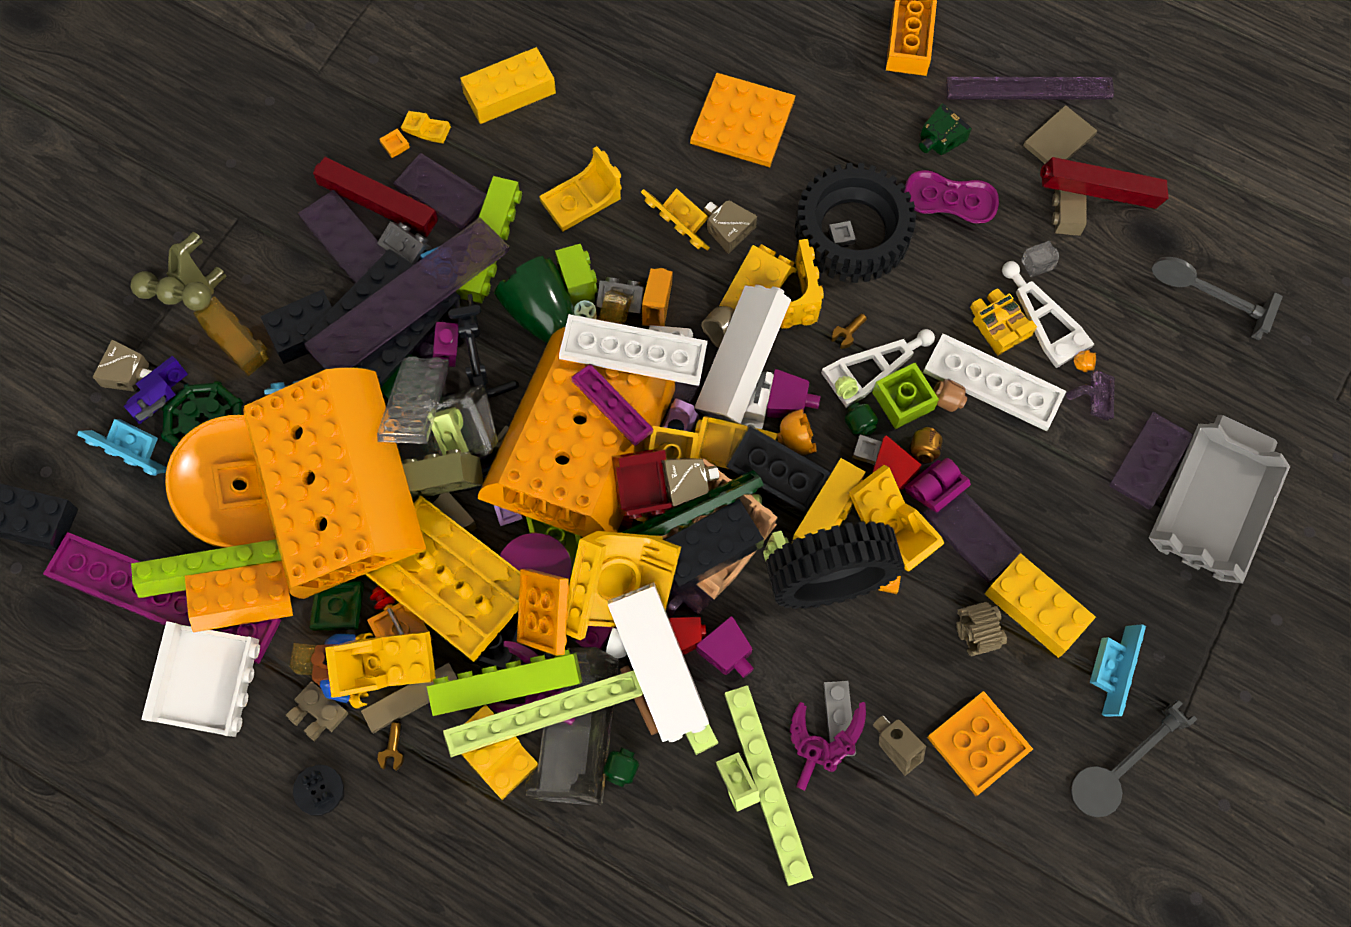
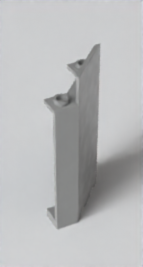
M1217 415L1214 423L1198 424L1149 536L1154 546L1166 555L1172 552L1182 557L1181 562L1197 570L1203 567L1214 572L1212 577L1220 581L1243 584L1290 469V465L1281 453L1274 452L1277 441L1224 415Z

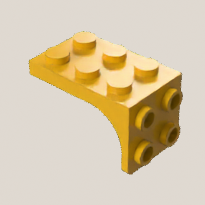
M596 146L593 148V158L590 164L581 173L540 195V201L562 232L621 199L620 171L616 166L613 167L610 164L606 152L601 151Z
M808 239L799 240L795 259L803 296L796 301L790 302L780 326L782 329L799 324L811 325L818 321L824 293L822 286H818L819 270L813 264L815 254L813 247H809Z
M762 244L759 247L752 245L719 306H728L735 310L745 286L755 287V285H761L770 289L773 286L781 288L789 275L793 272L796 273L798 270L793 267L795 263L782 255H779L778 258L775 257L776 252Z
M704 416L703 420H698L695 433H699L695 458L705 459L710 464L729 469L725 464L748 426ZM756 428L776 440L777 433Z

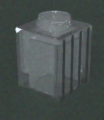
M1050 241L1026 249L1021 261L1030 277H1034L1053 270L1060 258L1057 249L1052 246Z

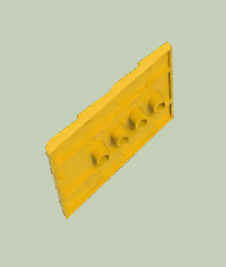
M420 495L413 504L426 550L365 575L466 657L475 662L481 655V652L497 636L498 632L500 633L512 619L513 615L518 612L520 571Z

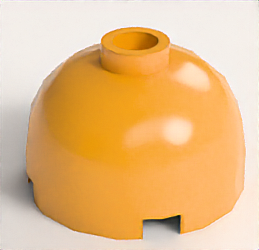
M803 409L787 414L781 421L780 433H777L778 442L802 456L817 451L816 444L811 442L813 433L806 414H803Z

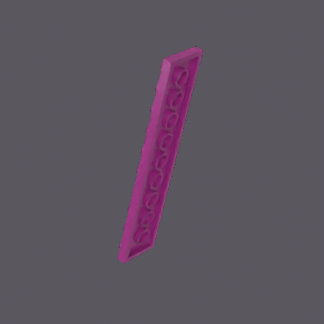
M69 532L66 533L43 573L48 578L162 625H166L167 621L191 626L188 618L186 590L139 598L132 583L131 563L140 561ZM277 618L210 630L259 639L260 652L254 660L255 663L259 664L281 619Z

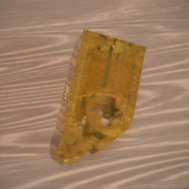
M612 289L607 291L604 296L599 320L625 325L632 295Z

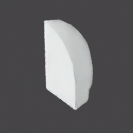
M612 627L606 650V660L616 661L618 658L625 657L627 652L618 629Z

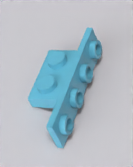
M114 419L107 437L93 430L78 431L77 435L84 438L85 443L96 447L100 446L105 449V453L112 456H120L124 458L125 463L144 468L143 471L147 474L156 476L160 473H166L167 467L150 459L158 438L121 419Z
M1143 624L1125 626L1121 644L1109 637L1101 639L1090 683L1108 692L1102 715L1105 717L1123 715L1146 628Z

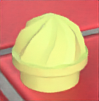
M850 376L839 377L835 383L836 393L844 399H849L858 392L857 382Z

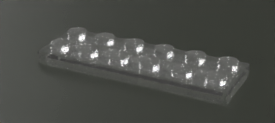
M408 357L402 360L377 432L378 442L427 444L449 370V359Z

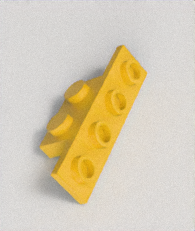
M643 189L641 191L646 197L644 201L653 209L655 207L661 210L659 215L667 222L672 220L676 224L674 228L683 236L687 234L691 237L689 242L697 249L702 247L707 251L710 247L695 234L709 217L682 192L675 189L665 203L662 204L646 190Z

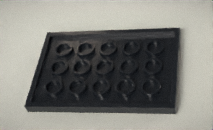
M388 249L303 337V343L340 368H362L376 371L381 388L436 327V322H441L448 315L449 310L455 307L454 297L459 296L460 301L461 296L391 249Z

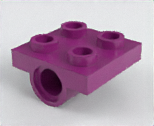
M945 458L942 461L937 460L904 488L908 495L937 513L967 489L971 483L969 478L961 474L959 468L952 460Z

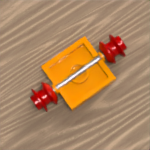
M380 586L372 591L373 594L370 596V600L377 601L374 606L375 609L384 610L367 620L375 637L429 632L424 622L412 612L405 611L401 603L393 606L396 599Z

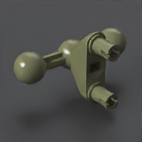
M192 232L180 244L177 243L171 246L168 256V272L166 273L168 277L158 280L151 272H139L131 279L130 288L138 298L150 299L157 295V298L164 304L173 305L183 301V304L190 310L199 311L208 307L214 293V288L226 278V274H223L224 271L221 268L215 267L206 277L203 276L190 257V253L201 245L203 241L199 239L200 236L197 233Z

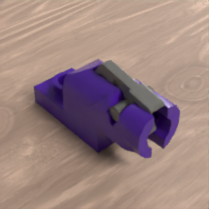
M171 356L136 383L140 391L128 399L124 408L138 424H141L176 395L171 387L187 376V372Z

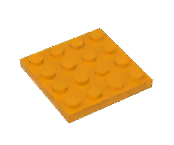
M716 73L691 136L690 144L770 167L796 95Z

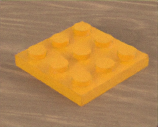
M532 569L520 570L518 643L553 655H565L567 643L566 621L568 619L567 598L569 595L567 578Z
M984 691L927 737L975 796H978L1033 750Z

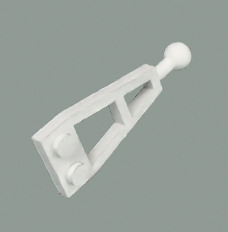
M1009 261L1003 265V275L1006 278L1013 279L1019 287L1016 295L1028 320H1032L1036 324L1037 328L1034 333L1044 353L1056 368L1075 358L1079 352L1093 347L1094 343L1074 319L1034 282H1025L1019 274L1020 267L1016 262ZM1030 292L1044 306L1035 311L1027 293ZM1049 312L1071 331V333L1052 344L1039 321V318Z
M923 329L918 333L916 339L908 343L902 339L841 358L823 368L821 373L836 393L835 383L839 377L850 376L854 378L847 366L873 358L882 372L863 388L857 382L858 392L853 397L844 399L838 396L847 408L871 393L876 381L894 373L913 356L914 352L912 350L919 346L928 347L932 345L935 335L931 330ZM900 350L902 355L891 365L882 356Z

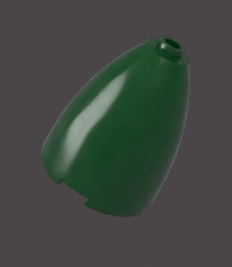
M539 256L515 269L517 272L512 274L507 282L504 279L497 285L494 295L505 310L524 329L548 343L553 333L566 327L568 315L575 314L571 297L557 267L550 257L545 259L543 256Z

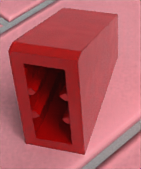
M886 435L881 443L872 473L881 466L886 465L890 468L901 492L917 475L921 464Z
M701 617L669 618L683 655L695 650L697 644L706 638V624H701Z

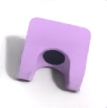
M675 398L662 427L694 432L699 420V414L695 411V407L692 404Z

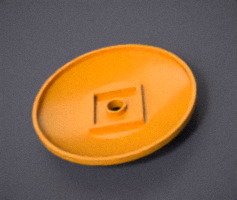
M228 415L211 419L187 433L175 447L169 459L165 481L168 502L181 525L196 538L219 548L276 539L244 415ZM312 472L307 479L309 485L313 483ZM237 480H242L246 483V488L244 490H236L233 487V483Z

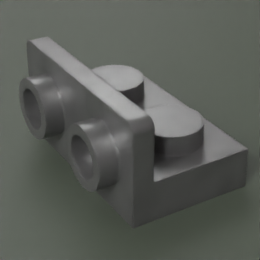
M390 221L377 242L385 250L391 249L413 265L417 264L421 257L420 255L425 250L430 251L432 249L427 244L428 240L418 233L416 235L411 233V228L403 222L397 224Z
M606 277V281L600 280L596 307L641 313L645 287H640L641 282L628 280L627 284H621L617 278Z

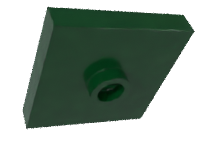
M347 581L314 594L309 628L313 631L357 630L364 584L361 581Z

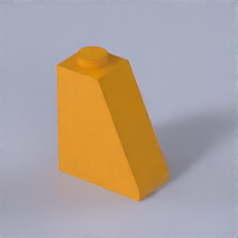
M664 268L650 269L642 302V325L665 326L672 286V271Z

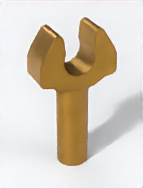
M861 313L846 328L837 326L833 331L831 341L834 342L839 336H843L845 340L841 343L840 349L850 347L854 341L852 334L867 320L866 316Z
M391 723L388 748L378 753L377 759L382 769H385L386 761L389 757H394L393 768L396 771L404 762V756L397 750L401 729L400 723Z

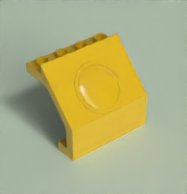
M596 531L581 538L569 584L566 635L582 640L586 636L588 626L616 627L608 607V600L653 582L666 610L681 547L663 540V536Z

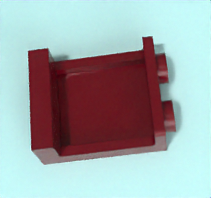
M656 448L612 456L619 513L628 516V519L643 517L642 513L651 512L652 515L665 513V509L672 508V503L667 500L662 460H666L665 450Z

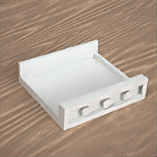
M166 621L141 720L236 737L237 732L240 731L242 726V709L248 702V684L252 682L254 677V660L260 652L259 639L212 630L193 632L191 626Z

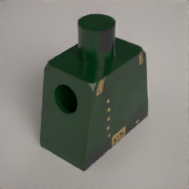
M942 103L924 124L920 135L923 141L919 143V148L924 153H928L933 149L939 155H944L966 142L972 128Z

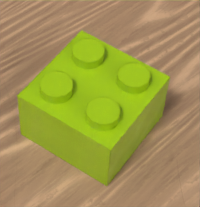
M581 244L555 250L557 269L566 284L573 308L578 302L583 300L594 303L595 294L598 293L596 286L597 278L594 269L591 270L589 264L591 262L588 251H583Z
M916 363L876 381L872 392L895 429L933 411L939 400Z

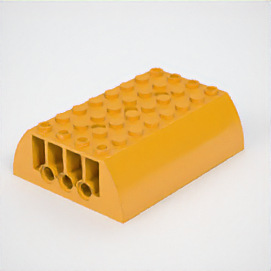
M563 327L550 337L479 491L478 499L582 537L596 531L618 532L624 515L619 513L612 456L642 451L644 440L634 446L572 382V376L588 364L559 359V352L565 332V327ZM593 366L649 425L661 426L675 392L674 381ZM577 416H583L587 421L584 424H576L573 419ZM565 456L569 459V462L561 465L556 462V458Z
M362 368L325 369L244 406L243 413L286 580L292 596L301 599L307 598L426 550L376 371ZM299 427H302L303 434L297 439L296 431ZM313 472L315 480L309 485L307 479L309 474ZM323 518H326L327 526L322 531L320 529V522Z

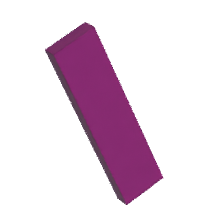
M591 364L572 376V382L634 446L653 433V428Z

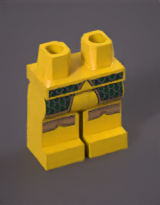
M998 288L988 294L987 299L991 303L989 306L982 299H978L970 307L975 315L973 323L978 326L980 332L997 356L1031 337L1037 328L1036 324L1032 320L1029 321L1021 312L1018 304L1013 301L1014 298L1011 294L1005 296Z

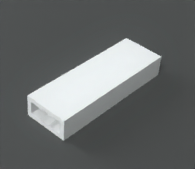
M761 285L744 287L695 405V409L705 416L738 424L741 423L791 302V299L784 294L782 289L774 286L770 289Z
M653 582L608 600V607L662 742L667 740L674 742L683 737L682 734L690 731L697 733L706 728L705 725L709 724L708 716L655 583Z

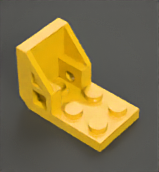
M886 465L881 466L848 491L861 522H865V525L869 522H875L876 524L881 522L884 525H890L894 529L904 568L908 572L944 544L942 537L915 508L904 502L892 472Z
M430 631L365 638L325 647L331 697L373 691L387 686L433 682V679H436Z

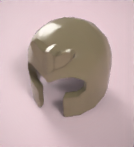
M728 306L716 307L702 321L701 325L704 333L718 348L735 311Z

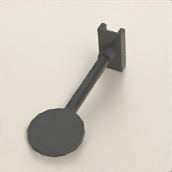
M1161 257L1154 262L1152 267L1155 277L1165 284L1175 287H1188L1192 285L1249 313V316L1257 319L1251 335L1252 338L1260 340L1263 332L1267 334L1270 332L1283 297L1282 295L1273 293L1264 301L1263 306L1254 305L1206 281L1198 279L1196 269L1185 260L1176 257Z
M1179 700L1168 705L1162 711L1166 716L1161 721L1162 724L1112 771L1096 766L1088 767L1076 775L1072 782L1071 794L1077 808L1086 815L1093 817L1108 816L1116 811L1121 803L1123 794L1119 778L1169 732H1173L1177 728L1181 730L1189 727L1197 718L1195 716L1186 718L1184 713L1178 710L1182 705Z

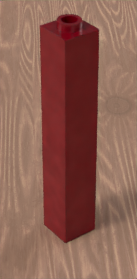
M324 157L314 168L313 174L318 185L398 224L403 222L411 230L425 237H428L438 222L435 209L327 157Z
M1052 157L1040 170L1042 187L1154 209H1157L1169 199L1167 180L1056 157Z

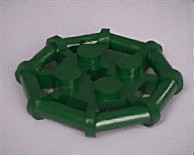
M219 381L195 385L187 383L183 385L184 388L171 401L161 408L163 411V432L161 433V438L175 448L180 442L179 436H185L192 429L200 425L198 422L200 417L205 416L208 418L206 421L227 416L231 412L232 415H242L244 403L241 398H237L223 387ZM210 392L209 397L196 398L195 396L197 393ZM219 395L222 398H224L228 402V404H226L225 406L219 404V402L217 401ZM187 397H189V399H190L191 401L185 402V403L183 404L181 410L177 409V407H178ZM173 416L179 417L178 427L172 429Z

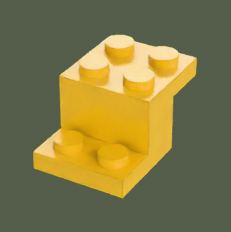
M484 705L466 723L494 715V713L487 705ZM517 737L461 754L501 800L539 766L535 759L522 747Z

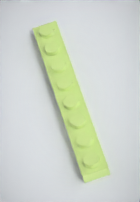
M633 670L444 730L443 735L450 757H454L642 696L643 692Z
M744 686L725 692L724 695L751 777L759 792L760 804L787 885L791 886L810 880L813 876L749 687Z

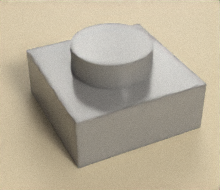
M851 221L829 225V233L833 243L839 246L855 244L856 238Z
M860 435L853 458L875 465L882 441Z

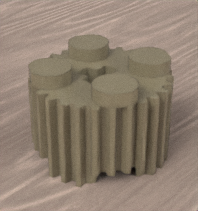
M983 602L957 610V614L960 616V622H956L958 636L961 640L965 639L969 647L967 649L969 655L976 656L997 650L1003 644H1007L1006 634L999 625L1001 613L997 606L991 607L989 603Z

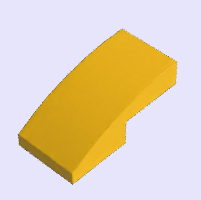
M408 111L401 126L403 131L411 135L442 144L451 128L448 121L430 119L426 113Z

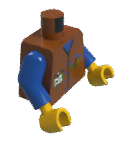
M372 633L359 634L357 637H355V634H334L325 640L324 645H316L315 652L311 657L313 664L312 679L320 686L326 698L343 703L350 701L354 708L367 705L360 701V698L369 696L367 692L331 697L325 647L365 639L366 637L374 636Z

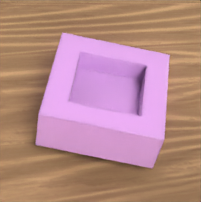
M494 505L500 526L523 519L521 514Z

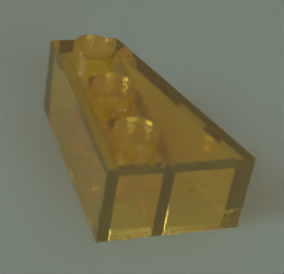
M215 296L211 298L207 308L193 313L205 333L247 376H250L269 360L265 353L267 350L266 346L259 339L255 341L252 337V332L245 325L242 326L238 322V318L231 311H228Z

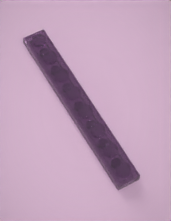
M947 77L946 80L947 99H1112L1114 96L1112 77Z

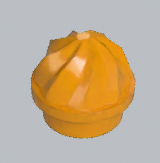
M1090 350L1079 352L1074 358L1076 368L1083 372H1088V370L1094 371L1096 353H1090Z

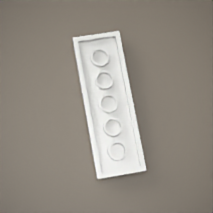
M569 314L559 352V359L699 386L707 341Z
M942 334L923 371L924 374L939 381L951 379L963 385L967 394L1045 431L1049 429L1066 393L1065 390L945 334Z

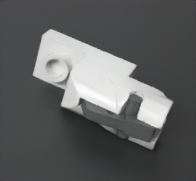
M761 372L740 424L750 425L758 429L763 428L774 377L771 372Z

